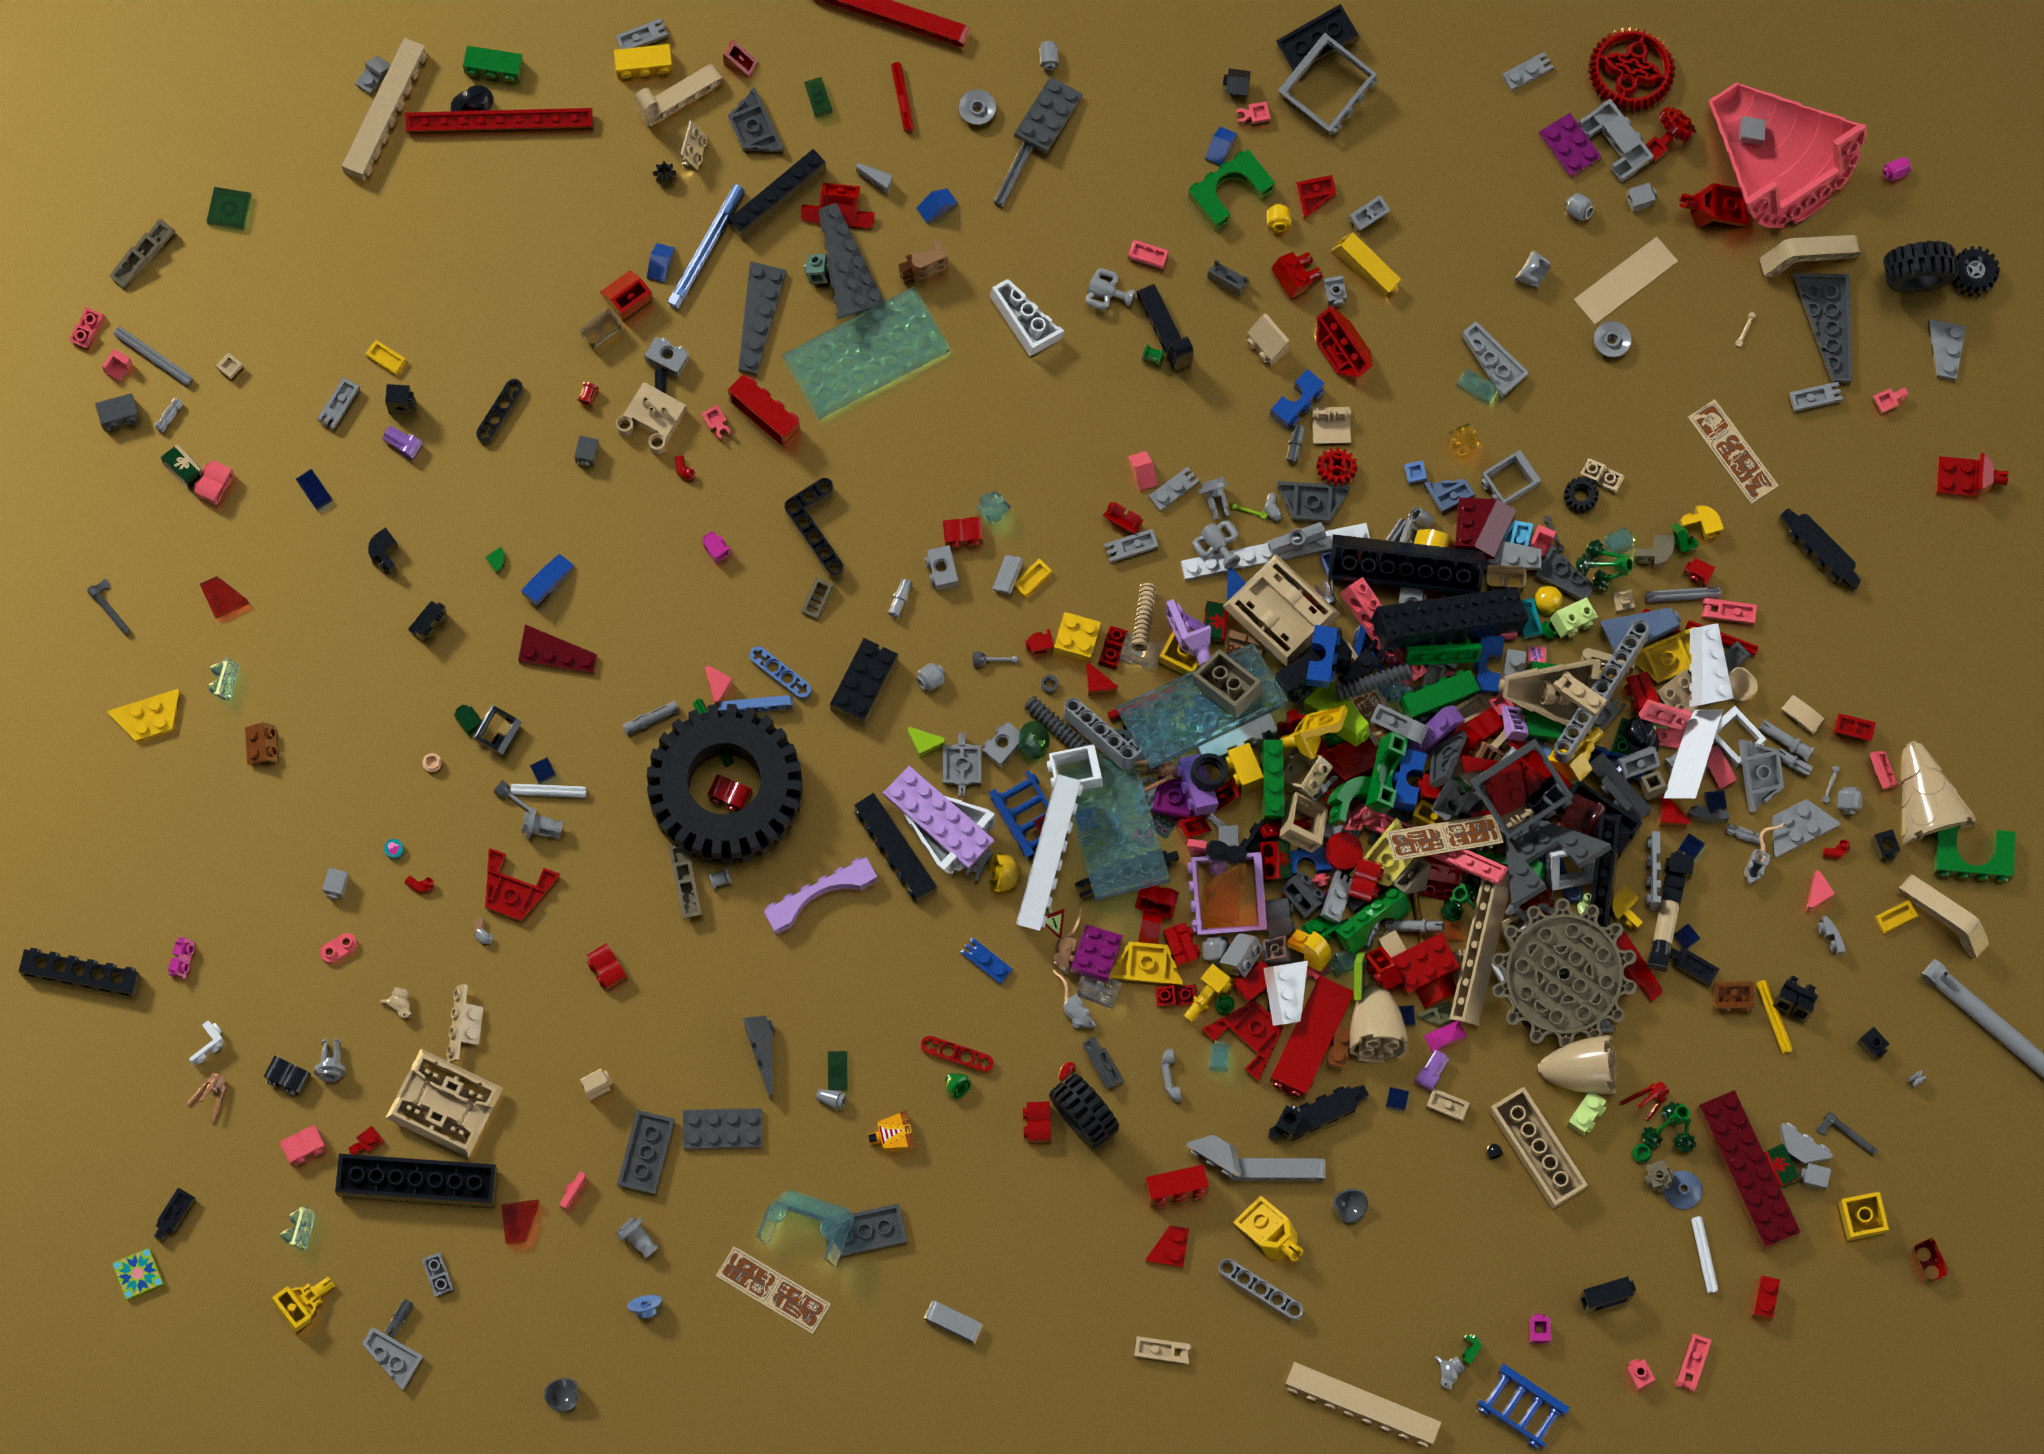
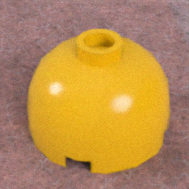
M994 853L995 855H992L989 864V874L992 873L993 881L989 880L991 890L993 892L1009 891L1014 888L1018 879H1021L1022 869L1018 867L1014 857L1009 854Z

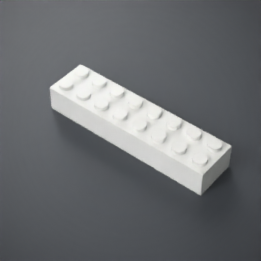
M1059 774L1056 775L1017 918V925L1039 931L1041 927L1045 928L1047 916L1044 914L1046 908L1050 909L1052 903L1050 892L1051 889L1055 890L1058 879L1055 878L1056 871H1060L1062 866L1061 852L1065 853L1068 841H1065L1067 833H1071L1073 826L1070 819L1071 815H1075L1078 804L1075 801L1076 797L1081 796L1083 785L1080 784L1081 780Z

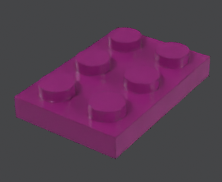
M1571 113L1539 131L1540 137L1570 178L1596 163L1602 157Z
M1086 924L1070 972L1107 983L1123 935Z

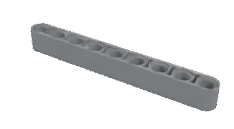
M1636 620L1631 625L1599 675V679L1595 681L1591 688L1594 692L1605 698L1607 702L1648 639L1649 625L1646 621ZM1637 630H1642V631H1644V632H1643V633H1637L1636 631H1637ZM1627 645H1633L1635 647L1628 648ZM1617 660H1624L1625 662L1619 663ZM1612 674V675H1615L1616 677L1610 678V677H1608V675ZM1603 689L1606 692L1600 693L1598 690ZM1581 707L1577 709L1555 744L1554 755L1558 762L1566 763L1572 758L1601 711L1594 717ZM1584 719L1587 722L1581 723L1579 720ZM1574 734L1577 737L1571 738L1569 735ZM1565 749L1567 752L1561 753L1559 750Z

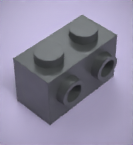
M1304 871L1293 876L1281 888L1305 918L1318 912L1326 900L1324 893L1318 889Z

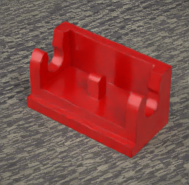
M1840 713L1836 715L1834 732L1872 741L1876 722Z

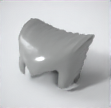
M1531 251L1526 263L1518 272L1514 281L1539 287L1551 267L1549 265L1550 261L1536 251Z

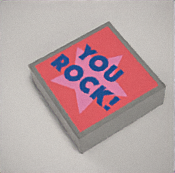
M1527 646V666H1529L1531 661L1547 663L1546 646Z

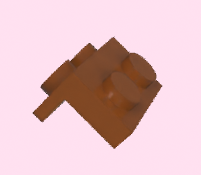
M262 722L245 727L247 764L256 765L267 761L276 763L278 751L275 726Z
M1714 981V1006L1719 1011H1730L1731 1008L1749 1011L1750 1008H1755L1754 982Z

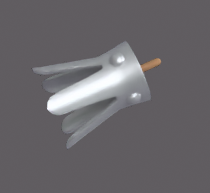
M1333 580L1331 581L1332 591L1327 581L1323 583L1326 596H1324L1317 585H1314L1318 594L1331 606L1337 602L1334 595Z

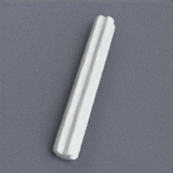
M511 784L510 792L512 795L585 798L587 788L583 786Z
M1700 1216L1694 1217L1691 1221L1707 1292L1710 1294L1716 1293L1718 1286L1703 1219Z

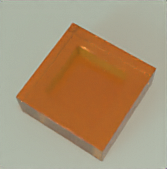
M1444 921L1445 929H1443V934L1447 942H1463V921Z

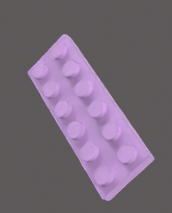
M910 766L883 792V795L944 849L949 853L955 854L958 861L968 870L995 842L989 834Z

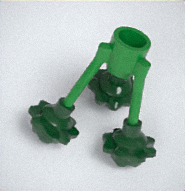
M1596 539L1587 545L1586 554L1582 553L1581 558H1577L1576 568L1577 571L1581 572L1582 576H1587L1590 568L1613 566L1619 573L1607 575L1606 572H1602L1600 569L1594 573V587L1606 592L1610 588L1609 582L1613 579L1629 575V572L1633 569V560L1628 554L1622 555L1605 551L1602 548L1603 544L1600 543L1599 539ZM1604 555L1617 558L1614 562H1595V560L1598 561L1600 559V556Z
M1468 876L1465 881L1461 882L1459 887L1453 890V896L1450 897V901H1445L1444 906L1440 910L1443 913L1444 919H1449L1451 922H1454L1455 919L1460 920L1461 914L1464 913V909L1461 907L1465 903H1468L1475 910V904L1470 900V897L1476 899L1481 883L1477 877L1472 879L1471 876Z
M1670 1102L1667 1106H1664L1662 1117L1666 1121L1658 1129L1645 1127L1641 1134L1643 1142L1651 1148H1655V1146L1660 1147V1142L1663 1139L1659 1135L1670 1123L1674 1126L1685 1124L1684 1133H1677L1676 1137L1673 1138L1674 1147L1681 1152L1692 1151L1693 1147H1696L1695 1137L1693 1135L1690 1136L1688 1133L1689 1124L1691 1123L1689 1118L1690 1110L1683 1103L1674 1104V1102Z

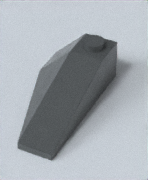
M766 1015L747 1017L743 1019L744 1027L769 1099L773 1098L772 1032L775 1029L772 1020L768 1021Z

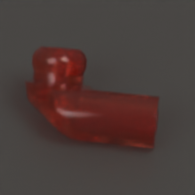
M1280 721L1277 723L1276 739L1272 740H1281V736L1286 735V722Z

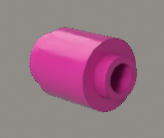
M1900 157L1885 164L1882 173L1885 179L1892 182L1908 175L1912 167L1906 157Z

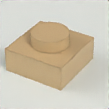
M229 352L216 365V368L229 379H232L243 367V364Z

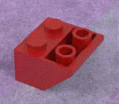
M631 270L600 291L622 321L653 299L652 291Z
M1427 855L1426 862L1431 865L1426 890L1419 891V895L1450 901V897L1453 896V890L1461 885L1464 871Z

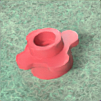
M1326 872L1315 874V878L1311 879L1319 887L1330 884L1329 878H1331V875H1326Z

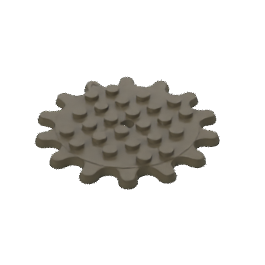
M1561 898L1556 902L1555 912L1549 916L1544 915L1539 907L1530 906L1527 909L1529 924L1525 929H1518L1513 925H1509L1504 929V936L1510 941L1511 949L1507 953H1496L1492 956V964L1505 972V979L1493 986L1492 993L1497 998L1508 997L1512 1001V1008L1506 1014L1507 1023L1516 1025L1520 1021L1526 1020L1531 1024L1530 1040L1533 1043H1540L1548 1033H1554L1558 1036L1559 1045L1562 1048L1567 1044L1573 1043L1574 1036L1578 1032L1585 1033L1588 1038L1602 1036L1600 1023L1605 1018H1609L1614 1022H1621L1625 1018L1624 1011L1618 1005V998L1623 994L1632 995L1637 991V984L1632 980H1628L1623 973L1627 965L1633 964L1636 961V953L1632 950L1623 951L1617 947L1616 941L1621 936L1623 927L1619 923H1612L1608 927H1601L1597 922L1599 908L1596 905H1588L1582 914L1575 915L1571 912L1570 902L1565 898ZM1562 968L1567 969L1569 972L1568 977L1564 980L1559 976V970Z

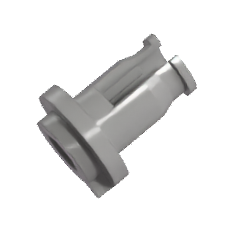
M1221 477L1202 483V488L1198 492L1199 494L1205 493L1209 508L1214 516L1213 520L1220 518L1214 501L1215 497H1219L1224 517L1231 515V512L1228 511V503L1223 487L1228 486L1227 481Z
M531 808L530 812H525L521 832L525 833L526 838H530L531 834L560 838L563 826L562 820L556 821L549 817L535 815L536 809Z
M336 1038L334 1039L333 1058H328V1039H323L321 1063L315 1065L314 1074L323 1081L335 1082L346 1074L345 1066L340 1064L341 1041Z
M632 1217L616 1232L618 1235L617 1239L622 1241L626 1238L646 1259L658 1246L652 1242L651 1238L639 1225L643 1219L639 1217L636 1220Z

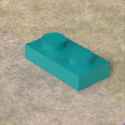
M1534 598L1522 600L1529 617L1522 631L1523 638L1529 639L1542 636L1543 632Z

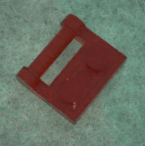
M1574 793V798L1571 799L1573 803L1567 807L1559 825L1592 837L1591 834L1606 807ZM1590 808L1594 812L1585 830L1581 831L1579 830L1580 825Z

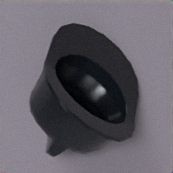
M471 86L453 98L451 111L489 110L493 104V95L484 86Z
M1640 716L1628 720L1624 727V734L1631 752L1634 753L1653 746L1658 753L1660 747L1659 740L1652 722L1641 719Z

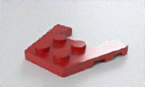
M1320 736L1321 741L1316 755H1320L1333 766L1332 770L1344 782L1364 775L1374 769L1378 745L1375 746L1370 737L1357 747L1348 741H1344L1328 749L1322 736Z
M1465 755L1460 756L1463 773L1480 770L1484 772L1500 762ZM1511 764L1484 782L1486 795L1500 816L1526 803L1521 765ZM1489 810L1469 813L1470 818L1491 815Z
M489 848L485 908L522 922L559 879L560 873L543 868L537 885L534 886L499 873L506 854Z
M1254 1000L1224 1018L1222 1017L1216 1020V1022L1205 1026L1202 1032L1214 1043L1227 1029H1230L1257 1054L1245 1068V1071L1258 1082L1284 1026H1273L1271 1014Z

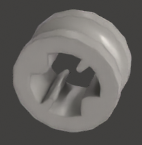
M1922 1070L1907 1080L1912 1082L1913 1088L1927 1079V1076L1922 1075Z

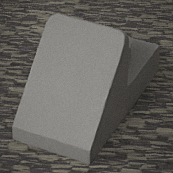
M379 56L365 63V71L355 82L357 87L369 95H372L391 66V64Z

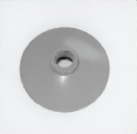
M979 89L971 90L961 98L959 112L966 122L973 125H982L994 117L996 103L988 92ZM978 107L981 111L975 112L974 109Z
M1608 321L1596 329L1594 344L1601 354L1607 357H1619L1630 348L1631 334L1622 323ZM1613 339L1615 343L1610 344L1608 340Z

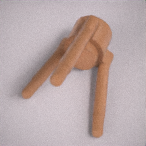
M1140 760L1133 762V764L1159 765L1158 768L1139 771V775L1159 772L1161 777H1165L1143 789V792H1147L1167 781L1174 780L1173 776L1177 775V767L1174 760Z
M213 1072L189 1100L187 1106H190L204 1090L205 1092L201 1096L200 1102H203L210 1091L217 1093L219 1090L211 1123L214 1124L223 1093L227 1088L224 1085L226 1079Z

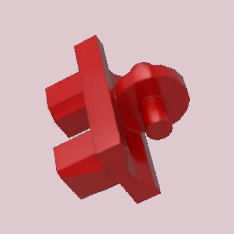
M1297 709L1286 712V735L1293 734L1297 725L1305 717L1304 714L1299 715Z

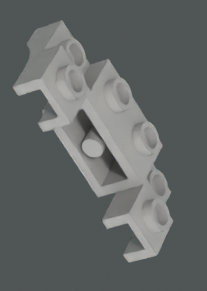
M1611 99L1579 120V126L1589 139L1602 132L1621 157L1611 166L1612 171L1621 183L1636 174L1637 170L1653 161L1654 156L1643 143L1641 134L1638 131H1634L1631 127V121L1622 115Z

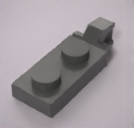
M1095 1037L1085 1041L1083 1046L1106 1088L1109 1089L1122 1084L1124 1080L1106 1048L1102 1049Z

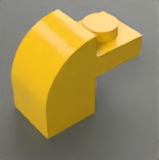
M1696 506L1694 510L1695 515L1693 513L1686 514L1679 521V525L1682 528H1686V530L1699 526L1704 540L1721 535L1724 530L1718 513L1707 506Z
M1431 529L1417 531L1414 544L1455 548V541L1450 539L1451 536L1444 532Z
M1627 885L1615 895L1612 902L1611 917L1615 923L1623 919V924L1628 929H1633L1636 932L1643 922L1631 909L1638 903L1640 898Z
M1297 929L1287 941V947L1303 953L1304 961H1308L1307 966L1318 971H1322L1331 960L1329 944L1315 931L1310 935Z

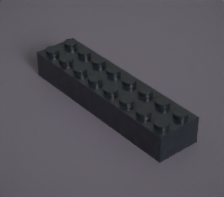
M1333 534L1328 578L1357 581L1363 577L1366 583L1461 594L1481 592L1485 552Z
M1514 587L1377 606L1371 621L1383 651L1407 648V646H1423L1521 632L1529 617L1518 590Z
M339 1154L335 1193L338 1197L494 1207L498 1168L496 1164Z

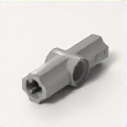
M1319 522L1302 529H1294L1286 535L1267 541L1271 555L1274 556L1276 554L1279 556L1292 550H1301L1304 546L1323 540L1327 536L1322 523ZM1297 536L1300 537L1302 541L1296 543L1292 540V538Z

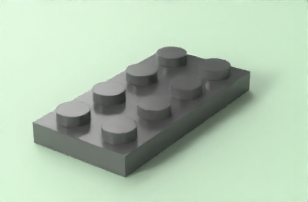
M1050 77L1015 131L1014 137L1047 154L1083 94Z
M761 1108L683 1110L684 1150L762 1148Z
M640 1110L636 1111L617 1186L656 1195L675 1119Z
M899 1204L822 1220L830 1259L907 1243Z

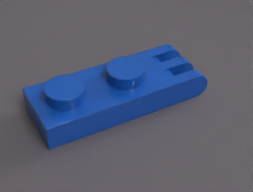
M972 937L970 942L975 945L974 948L967 943L965 948L970 952L967 953L962 949L960 953L1001 985L1013 969Z

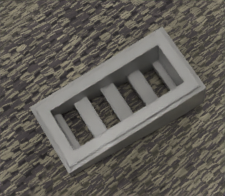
M857 163V173L888 194L893 183L892 175Z

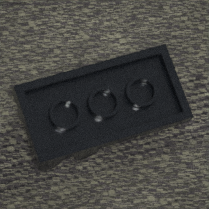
M1341 4L1276 40L1293 71L1324 33L1342 47L1347 43L1355 44L1359 40V34ZM1327 45L1314 62L1331 52H1338Z

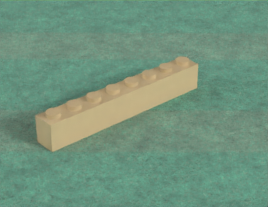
M407 38L403 39L342 164L344 173L363 181L366 176L371 174L372 163L374 159H378L381 151L380 147L382 143L385 144L387 141V132L390 127L394 126L396 122L395 116L403 108L404 97L409 95L412 88L411 83L413 79H417L419 67L427 58L424 45Z
M1509 873L1505 874L1499 886L1481 879L1449 1019L1479 1026L1492 970L1491 959L1496 952L1501 922L1503 921L1510 891Z
M1296 1362L1293 1363L1284 1386L1288 1388L1287 1391L1296 1395L1299 1393L1304 1394L1306 1399L1312 1402L1319 1400L1325 1403L1324 1406L1329 1409H1341L1344 1415L1349 1417L1358 1416L1366 1424L1372 1425V1423L1380 1425L1379 1428L1383 1431L1390 1433L1392 1430L1397 1432L1400 1438L1409 1440V1438L1417 1441L1416 1444L1426 1448L1428 1445L1432 1447L1442 1423Z

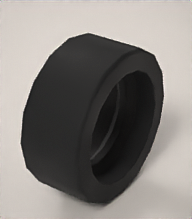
M1201 754L1193 762L1190 777L1197 788L1208 792L1217 791L1226 782L1228 766L1225 760L1216 754ZM1206 764L1213 765L1220 771V777L1217 780H1206L1198 773L1199 767Z

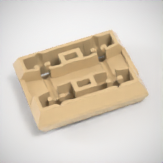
M1276 554L1222 606L1285 666L1291 664L1312 644L1315 625L1329 627L1340 616V613ZM1277 575L1282 578L1280 582H1278ZM1240 603H1242L1244 605V608L1249 610L1253 616H1256L1258 618V624L1262 628L1257 626L1250 619V617L1247 616L1238 607ZM1249 604L1255 607L1251 610ZM1311 606L1317 611L1315 614L1312 613ZM1265 631L1270 636L1275 634L1281 642L1285 643V646L1287 648H1290V650L1286 652L1279 644H1277L1272 638H1270L1265 633ZM1283 634H1285L1289 638L1287 642L1285 641Z
M420 1049L386 1119L469 1158L503 1088ZM426 1062L444 1072H448L454 1075L455 1077L454 1079L449 1076H446L445 1078L424 1068L423 1066ZM430 1073H432V1074H433L432 1077H434L435 1080H433V1079H431V1078H429V1077H427V1076H428ZM459 1078L490 1093L489 1098L464 1087V1084L458 1081ZM474 1094H476V1095H477L476 1098H478L479 1101H477V1100H475V1099H473V1098H471V1097H472ZM411 1109L415 1110L414 1113L416 1114V1116L409 1113ZM402 1111L429 1124L430 1127H425L412 1119L408 1120L406 1116L399 1113ZM434 1128L442 1130L462 1141H465L466 1144L464 1145L456 1140L452 1141L450 1137L434 1131ZM455 1130L459 1131L460 1137L453 1134Z

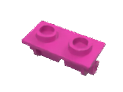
M179 937L178 941H175L172 954L178 956V958H171L168 975L173 977L177 975L182 979H186L195 942L186 937Z

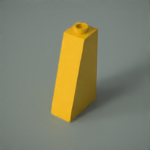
M1353 232L1343 237L1331 250L1336 257L1383 295L1389 292L1392 294L1399 287L1397 283L1401 278Z

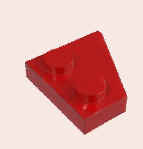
M1333 175L1295 183L1303 218L1309 216L1336 194Z
M1169 1226L1147 1256L1146 1262L1183 1268L1189 1228Z

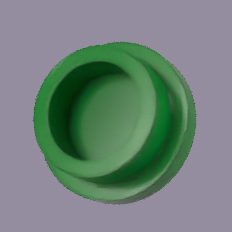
M1551 620L1543 622L1541 625L1543 635L1549 639L1557 637L1558 632Z
M1220 995L1215 1001L1216 1009L1223 1014L1232 1011L1235 1005L1234 999L1229 995Z
M1641 1143L1633 1148L1632 1156L1638 1163H1646L1652 1156V1150L1646 1144Z

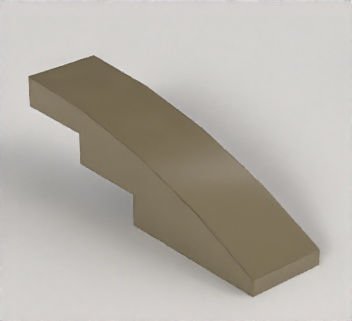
M159 218L149 233L145 232L136 246L129 249L109 276L125 288L161 250L175 230Z
M679 845L668 846L683 919L702 915L690 856Z

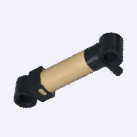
M1666 873L1652 947L1647 963L1648 969L1665 973L1667 971L1686 880L1684 876Z

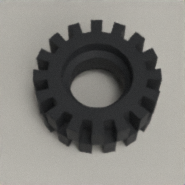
M1581 477L1573 478L1565 488L1564 502L1568 504L1567 507L1569 509L1572 508L1573 512L1577 510L1580 514L1582 511L1587 513L1597 503L1599 489H1597L1596 483L1593 484V480H1587L1588 477H1584V479H1581ZM1577 489H1584L1588 492L1589 497L1585 501H1578L1574 497V492Z

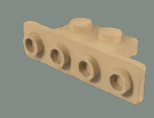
M467 984L457 986L453 993L455 1000L451 1011L452 1025L449 1029L450 1041L446 1050L447 1061L450 1063L459 1060L461 1043L473 1046L479 1045L483 1007L466 1004Z

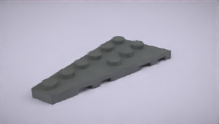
M837 203L822 207L819 210V217L826 240L824 246L828 252L827 263L831 286L834 287L835 296L833 298L838 310L836 313L837 320L882 306L885 302Z
M1793 273L1794 282L1831 382L1851 383L1850 274Z

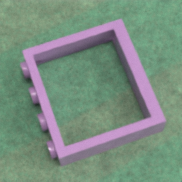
M1261 852L1247 853L1245 859L1253 860L1258 925L1203 929L1197 864L1225 861H1213L1206 856L1191 858V862H1188V874L1192 873V881H1189L1190 893L1194 894V901H1191V912H1195L1196 920H1192L1193 932H1197V936L1267 930Z

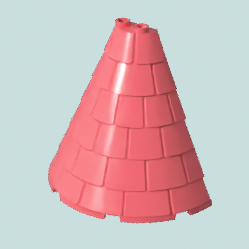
M1739 83L1729 86L1726 90L1709 100L1748 213L1762 226L1783 228L1790 221L1796 224L1816 213L1830 201L1828 196L1835 189L1841 190L1861 158V154L1858 151L1861 144L1863 145L1866 142L1867 126L1865 124L1845 120V117L1803 106L1802 103ZM1743 116L1766 120L1765 141L1761 146L1739 142V122Z

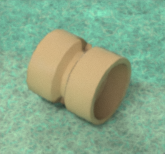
M1542 680L1540 682L1538 696L1541 704L1553 705L1556 703V705L1568 706L1571 703V700L1552 687L1555 680ZM1566 683L1564 686L1569 688L1571 685Z

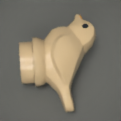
M394 987L390 998L380 1000V1004H388L402 1019H408L412 1016L409 1010L408 990Z

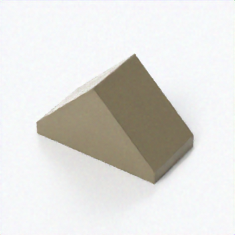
M1415 857L1392 885L1405 894L1426 890L1431 865L1422 858Z

